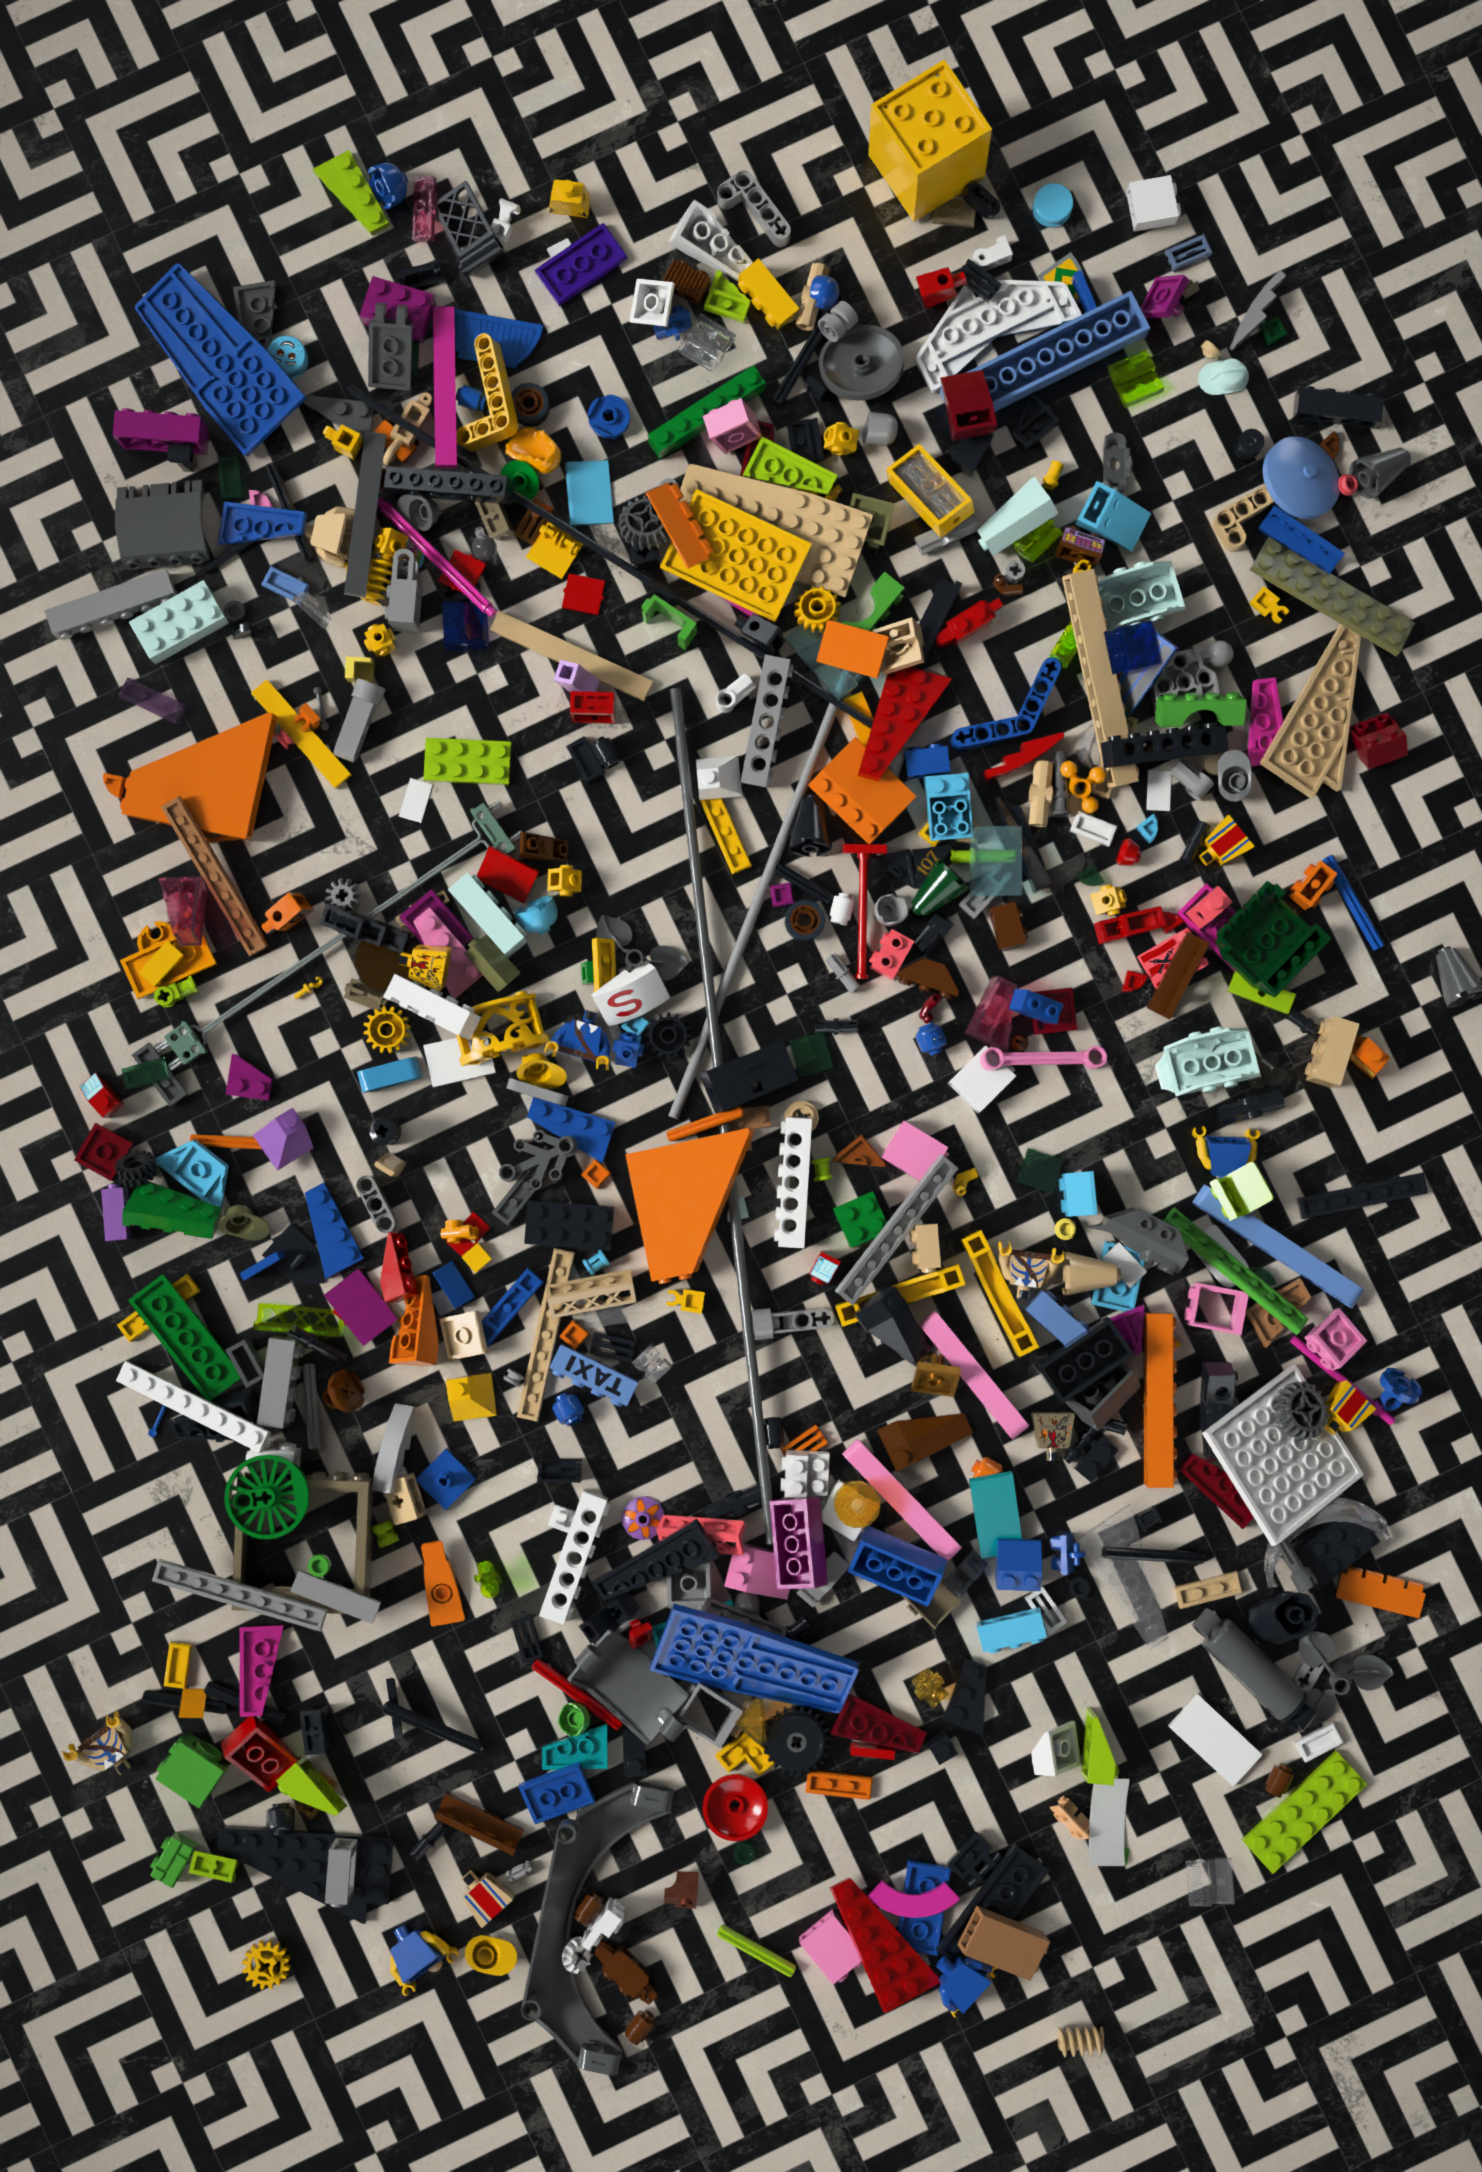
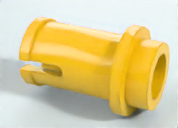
M1056 460L1051 462L1047 475L1042 479V485L1045 488L1053 490L1058 486V478L1064 468L1061 462Z
M1084 559L1080 560L1074 566L1073 573L1090 570L1091 564L1088 565L1090 562Z

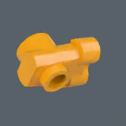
M462 1220L445 1221V1228L441 1229V1238L447 1240L448 1243H460V1239H477L479 1237L478 1228L472 1227V1225L462 1226Z

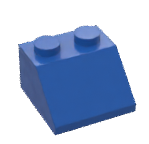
M998 1538L995 1565L997 1590L1041 1591V1540Z

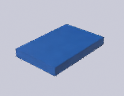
M580 1761L519 1783V1790L534 1824L596 1802Z

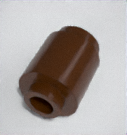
M1280 1763V1765L1274 1764L1265 1783L1267 1785L1265 1790L1279 1798L1286 1794L1294 1777V1774L1291 1773L1292 1768L1283 1763Z
M592 1893L591 1896L586 1894L576 1909L574 1918L588 1928L590 1924L595 1922L605 1907L601 1904L603 1899L595 1893Z
M639 2010L626 2027L625 2037L634 2045L644 2042L656 2025L654 2015L648 2010Z

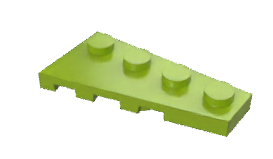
M350 150L312 169L313 173L322 180L325 186L334 193L371 235L390 226Z

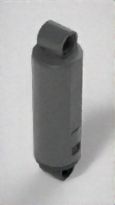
M1208 1608L1193 1622L1192 1627L1204 1637L1203 1647L1280 1723L1288 1721L1300 1732L1307 1728L1317 1716L1313 1709L1305 1703L1307 1695L1230 1619L1221 1620Z

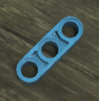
M417 1056L357 1072L362 1093L423 1077Z

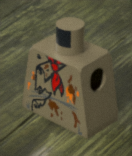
M1031 1412L1036 1446L1038 1448H1046L1047 1461H1060L1059 1448L1070 1447L1075 1413Z

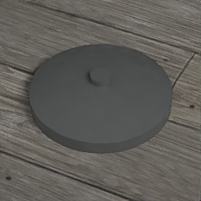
M855 325L849 331H846L845 335L837 342L828 340L824 345L819 358L821 378L831 392L845 399L859 401L879 397L893 388L902 375L904 369L902 346L898 339L884 328L874 325Z

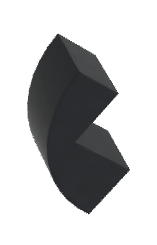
M628 1591L579 1625V1628L592 1644L600 1640L608 1629L612 1630L619 1623L632 1617L641 1608Z

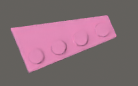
M430 907L413 920L425 945L452 947L446 987L451 997L456 999L483 974L464 954L467 950Z

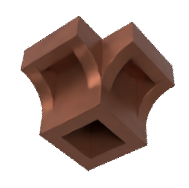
M677 1871L675 1883L671 1887L665 1888L664 1903L675 1904V1907L696 1909L699 1873Z

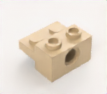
M912 617L872 630L874 633L890 637L881 667L885 675L924 662L922 629Z

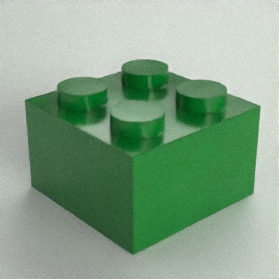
M873 1191L833 1208L849 1248L875 1238L887 1224Z

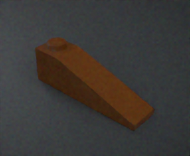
M964 1413L898 1420L877 1429L896 1471L915 1464L973 1433Z

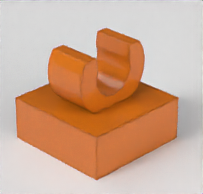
M307 703L301 706L300 714L295 716L294 723L297 724L299 721H304L306 724L301 727V731L306 732L309 727L314 731L320 726V717Z

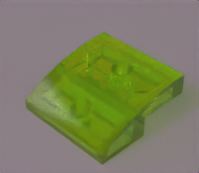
M1147 350L1111 364L1107 368L1125 408L1164 392V386L1155 372V364Z

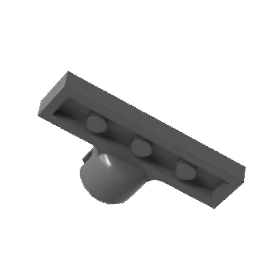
M742 1592L738 1594L734 1601V1607L709 1597L704 1602L703 1612L733 1619L786 1637L787 1628L760 1617V1600L753 1593Z

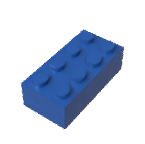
M866 1525L847 1572L928 1607L943 1577L948 1559Z

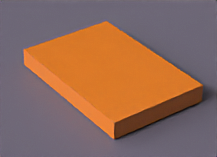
M827 620L816 662L878 679L890 637Z

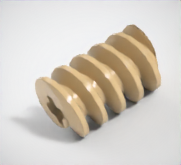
M1102 2026L1099 2033L1096 2027H1092L1090 2033L1087 2027H1083L1081 2033L1079 2028L1075 2027L1073 2034L1069 2027L1065 2028L1064 2034L1061 2028L1058 2027V2048L1062 2051L1064 2057L1067 2056L1068 2050L1071 2051L1073 2057H1075L1077 2050H1079L1081 2057H1084L1085 2050H1088L1090 2057H1093L1094 2050H1097L1099 2056L1102 2055L1104 2050Z

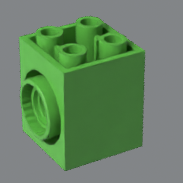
M189 1732L185 1737L181 1736L169 1750L171 1755L169 1754L158 1766L156 1771L159 1774L155 1779L197 1808H200L209 1798L231 1763L224 1758V1755L215 1746L200 1740Z

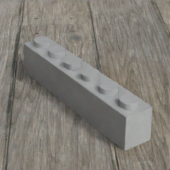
M163 569L44 611L52 634L57 639L66 640L73 637L75 633L90 632L95 626H107L112 624L113 620L130 618L134 615L133 613L139 611L147 612L153 609L154 606L162 604L178 594L171 574L167 569Z

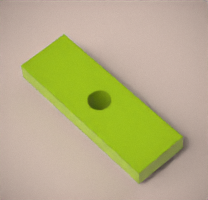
M1236 971L1234 972L1227 992L1284 1014H1289L1296 996L1295 993L1283 989L1275 998L1266 993L1261 997L1258 995V989L1251 987Z

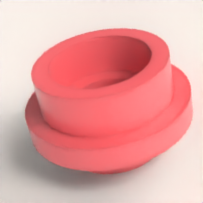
M1344 474L1338 479V488L1343 495H1352L1358 488V481L1355 476Z

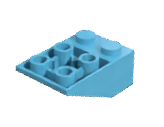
M1096 481L1075 525L1091 533H1096L1102 538L1132 552L1151 513L1115 489Z
M969 773L924 777L930 841L973 837Z

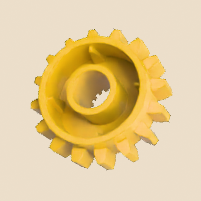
M812 586L811 590H804L803 596H797L798 602L794 604V609H796L794 616L798 618V625L804 623V630L810 627L812 633L816 629L823 633L827 620L837 622L836 617H840V610H838L840 609V602H836L837 595L832 596L830 589L826 591L823 589V586L820 588ZM817 607V608H820V609H822V610H821V611H814L813 609Z
M383 1006L382 1012L375 1009L374 1016H367L370 1022L364 1023L368 1027V1030L363 1032L369 1035V1038L366 1040L367 1043L373 1042V1049L379 1046L381 1053H384L386 1048L389 1053H393L394 1047L400 1051L401 1043L407 1045L406 1040H404L405 1037H411V1034L407 1033V1029L412 1027L405 1024L409 1018H402L403 1011L401 1010L395 1013V1007H391L390 1011H388ZM386 1024H390L393 1028L389 1036H385L382 1031Z

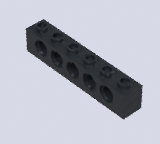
M387 466L384 488L393 495H417L439 499L513 504L515 483L508 476Z
M1217 722L1204 724L1202 729H1198V725L1187 726L1185 731H1179V727L1166 729L1164 734H1160V730L1148 731L1147 736H1141L1140 733L1127 734L1128 738L1121 739V735L1110 736L1108 741L1101 742L1104 768L1229 751L1226 726H1217ZM1201 736L1204 737V744L1201 741ZM1182 738L1185 740V746L1182 744ZM1163 741L1166 742V749L1163 747ZM1144 743L1147 745V751L1144 750ZM1125 745H1126L1127 748H1128V753H1127V754L1124 752V746H1125Z

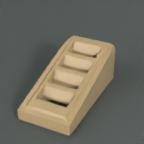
M386 1153L374 1165L389 1176L398 1177L406 1162L392 1153Z

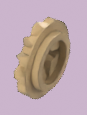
M807 1101L792 1103L785 1112L784 1120L786 1121V1116L798 1117L797 1109L803 1115L810 1113L808 1118H812V1132L819 1120L816 1108Z

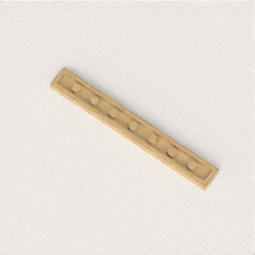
M498 611L490 628L491 632L558 663L560 660L579 664L599 679L600 682L639 700L645 701L653 684L652 680L501 611Z
M554 1248L546 1285L570 1280L575 1252ZM546 1287L517 1414L518 1418L537 1422L539 1421L550 1371L549 1367L552 1362L561 1317L551 1319ZM553 1304L554 1310L563 1309L564 1304Z

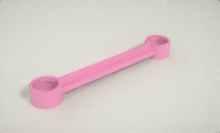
M1093 1046L1085 1052L1003 1053L1000 1049L991 1047L980 1056L981 1066L988 1071H994L1002 1065L1084 1064L1089 1069H1097L1103 1066L1107 1060L1105 1050L1099 1046ZM1090 1051H1096L1100 1055L1101 1061L1098 1065L1093 1064L1089 1060ZM992 1052L997 1055V1066H991L987 1063V1053Z

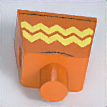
M1356 1036L1349 1059L1373 1079L1390 1060V1056L1368 1037Z

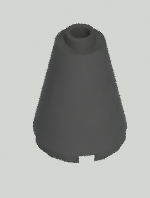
M1399 447L1364 456L1353 461L1350 466V475L1355 476L1358 481L1357 492L1367 499L1377 497L1410 465V453L1404 448Z
M1450 946L1440 949L1438 951L1439 954L1436 956L1446 1006L1454 1008L1466 1004L1465 1001L1471 998L1475 1000L1482 996V980L1459 951Z

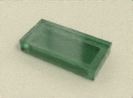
M238 455L217 457L221 499L223 501L244 499L240 457Z
M164 1057L121 1069L127 1090L170 1078Z

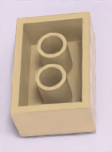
M1333 1016L1324 1019V1022H1320V1028L1317 1031V1034H1320L1318 1042L1313 1044L1311 1054H1313L1312 1062L1307 1064L1305 1070L1307 1081L1329 1088L1341 1086L1359 1028V1023Z

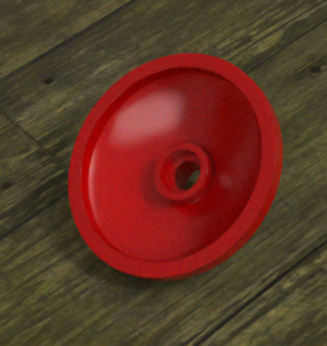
M729 1774L717 1779L708 1788L703 1800V1815L706 1824L714 1834L725 1840L742 1841L751 1838L763 1827L768 1815V1801L763 1788L754 1779L742 1774ZM736 1800L740 1804L738 1807H733L731 1803Z

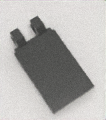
M378 302L375 305V317H372V320L369 321L368 387L410 391L412 389L413 324L407 320L408 305L399 304L397 306L396 319L386 318L387 303Z

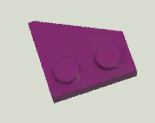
M232 1054L226 1095L270 1101L273 1079L263 1074L238 1055Z

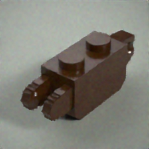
M599 1942L595 1948V1955L602 1962V1973L610 1981L614 1980L619 1985V1990L625 1996L630 1995L633 1999L638 1997L646 2004H651L658 1996V1992L649 1982V1969L625 1946H617L613 1949L607 1942Z

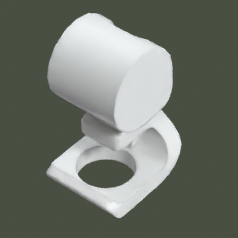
M501 198L499 200L500 217L499 219L494 218L491 227L500 242L506 244L512 232V225L509 223L512 219L511 213L518 215L521 209L518 204Z

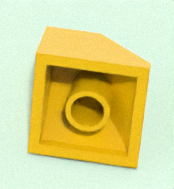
M492 1373L454 1377L446 1380L448 1401L453 1421L497 1416Z

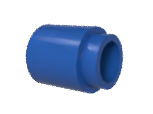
M467 385L458 388L456 393L458 406L476 412L479 410L484 412L487 405L484 391Z

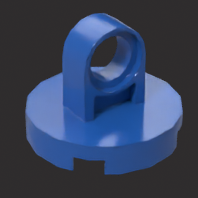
M1387 1368L1379 1379L1381 1386L1384 1388L1380 1401L1388 1411L1399 1408L1403 1402L1407 1404L1416 1403L1423 1392L1421 1386L1414 1378L1409 1380L1404 1376L1405 1372L1396 1368ZM1395 1398L1391 1402H1387L1389 1399Z

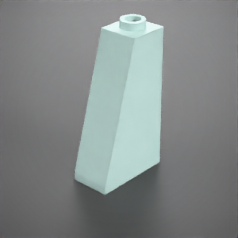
M1033 477L977 530L981 537L978 541L984 551L988 549L992 556H994L1059 513L1051 498L1037 479Z

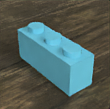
M1040 1607L977 1622V1630L983 1652L997 1653L1004 1647L1010 1646L1011 1649L1021 1647L1022 1643L1031 1641L1032 1644L1044 1641L1043 1638H1047V1631Z

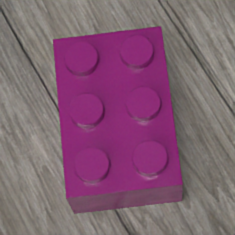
M372 276L360 313L363 325L369 326V321L372 320V317H375V305L378 302L387 303L386 318L396 319L397 306L399 304L408 305L407 320L413 324V340L424 343L433 316V306H436L434 295Z

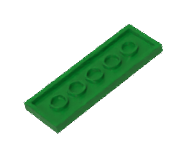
M164 1273L128 1300L207 1401L210 1402L240 1379L228 1354Z

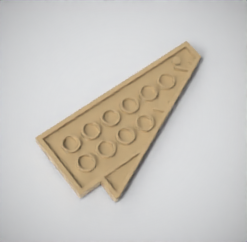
M1342 624L1337 628L1260 761L1262 766L1309 798H1313L1316 795L1322 782L1336 792L1342 788L1361 641L1359 634Z

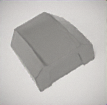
M710 1562L667 1576L668 1608L672 1609L673 1604H678L703 1611L705 1600L707 1597L711 1598Z

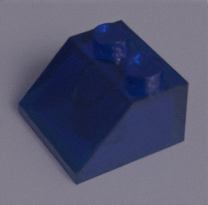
M442 603L444 646L447 651L489 648L488 615L486 613H483L474 603Z
M1153 621L1104 632L1112 675L1162 663Z

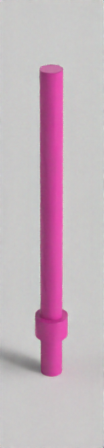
M1296 1335L1291 1338L1290 1342L1337 1382L1347 1380L1376 1408L1372 1413L1373 1415H1378L1389 1425L1395 1422L1396 1419L1383 1409L1384 1406L1377 1400H1372L1338 1370L1332 1371L1325 1368L1320 1362L1322 1358L1317 1353L1310 1351L1307 1345Z

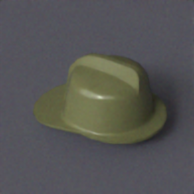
M245 1205L227 1206L225 1215L218 1223L219 1230L223 1233L251 1241L261 1240L270 1232L269 1224L264 1219L253 1215L252 1210Z

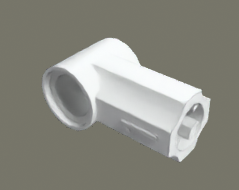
M744 673L726 689L719 691L716 697V707L720 712L728 713L732 711L735 705L756 689L749 676ZM723 697H728L731 700V703L729 705H723L720 702V699Z

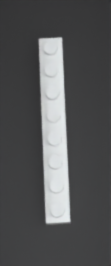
M129 1361L124 1362L117 1377V1382L259 1453H263L272 1433Z

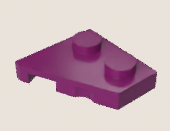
M1144 1304L1109 1317L1135 1355L1142 1352Z

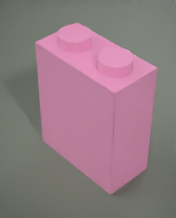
M903 1121L881 1158L920 1181L940 1154L946 1158L948 1157L949 1153L946 1151L949 1147L908 1122Z
M833 1909L799 1937L801 1946L832 1984H835L837 1981L842 1982L847 1978L848 1972L854 1967L859 1968L862 1965L846 1925Z

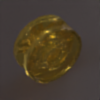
M851 1480L842 1484L836 1491L833 1499L837 1517L845 1525L852 1528H863L870 1525L877 1518L880 1511V1499L877 1492L868 1483L860 1480ZM858 1498L861 1499L862 1507L856 1510L852 1509V1501Z

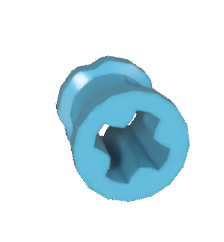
M601 1249L590 1259L582 1261L591 1276H595V1272L601 1268L611 1265Z

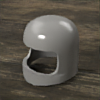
M869 411L862 433L863 443L880 445L893 443L898 430L896 418L891 414Z

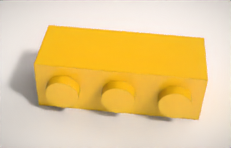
M759 258L739 274V288L743 293H748L751 296L753 305L757 310L761 309L766 315L765 319L771 327L775 326L779 330L798 314L799 307Z

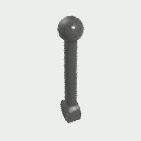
M315 687L313 692L317 696L322 720L321 729L327 731L330 725L326 722L320 695L322 690L320 687Z

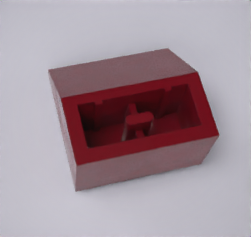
M1388 713L1349 727V734L1357 755L1368 770L1408 755L1407 735Z

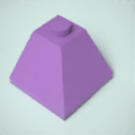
M293 1107L274 1118L253 1135L277 1171L314 1148L305 1124Z

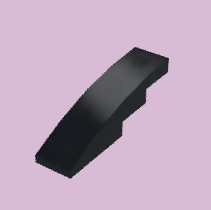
M328 903L325 905L319 923L356 940L362 939L375 946H383L400 954L406 952L411 933Z

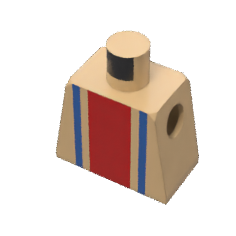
M470 1870L461 1879L469 1887L464 1893L463 1900L481 1928L505 1908L515 1895L512 1890L489 1872H486L479 1879Z

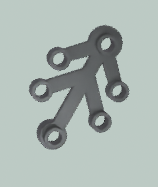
M542 1130L535 1131L533 1139L537 1143H548L555 1146L548 1151L530 1145L523 1139H517L514 1142V1149L520 1153H530L535 1155V1157L515 1166L504 1164L499 1169L500 1178L506 1182H513L518 1174L539 1165L534 1178L530 1180V1187L535 1191H540L544 1187L543 1178L551 1159L558 1156L554 1169L549 1172V1177L554 1182H560L563 1179L562 1170L567 1157L573 1156L578 1149L577 1141L573 1137L563 1136L558 1139L547 1135ZM543 1133V1139L537 1140V1135ZM520 1142L524 1143V1147L522 1149H518V1144ZM570 1143L571 1148L566 1151L564 1146ZM509 1170H512L513 1174L508 1178L506 1174ZM555 1172H559L557 1179L553 1178ZM540 1181L539 1187L534 1188V1182Z

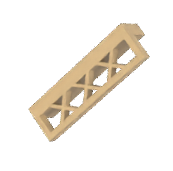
M630 1269L545 1285L551 1319L636 1302ZM630 1290L631 1296H618L621 1291ZM600 1295L609 1297L606 1301L597 1300ZM579 1299L587 1300L585 1305L579 1306L575 1304ZM563 1303L566 1306L564 1309L554 1310L553 1304Z

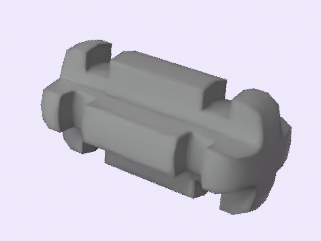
M526 1861L525 1864L522 1863L512 1868L511 1871L508 1870L506 1876L509 1882L513 1883L514 1880L517 1881L527 1876L528 1873L531 1874L533 1867L529 1861Z

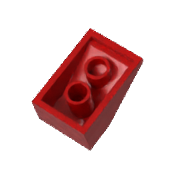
M257 1716L248 1717L221 1742L224 1758L267 1792L272 1791L278 1785L276 1780L300 1760L274 1731Z

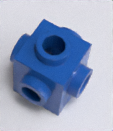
M633 1032L620 1033L619 1039L614 1040L612 1052L616 1053V1065L636 1068L638 1057H642L644 1051V1044H641L642 1036H637Z

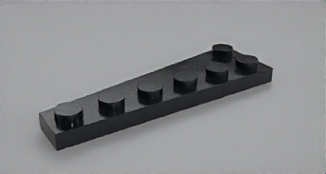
M695 1519L594 1579L592 1584L604 1601L626 1593L631 1589L645 1586L647 1583L655 1580L658 1581L674 1573L677 1574L693 1566L696 1567L715 1560L720 1556V1553L699 1520Z

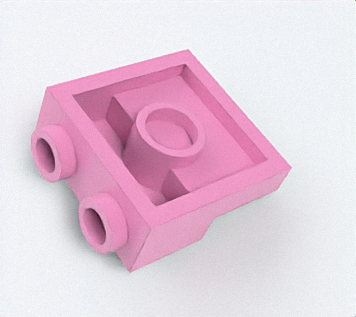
M1340 1308L1335 1309L1322 1323L1317 1324L1304 1337L1307 1341L1308 1349L1314 1353L1317 1352L1322 1358L1320 1360L1321 1364L1332 1371L1341 1368L1367 1342Z

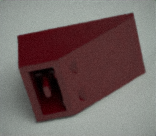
M983 370L941 377L952 441L994 433L997 421Z

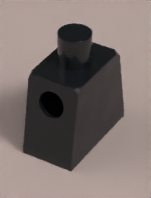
M752 614L749 619L740 615L735 622V626L742 630L744 638L772 656L777 655L785 642L781 628L755 614Z

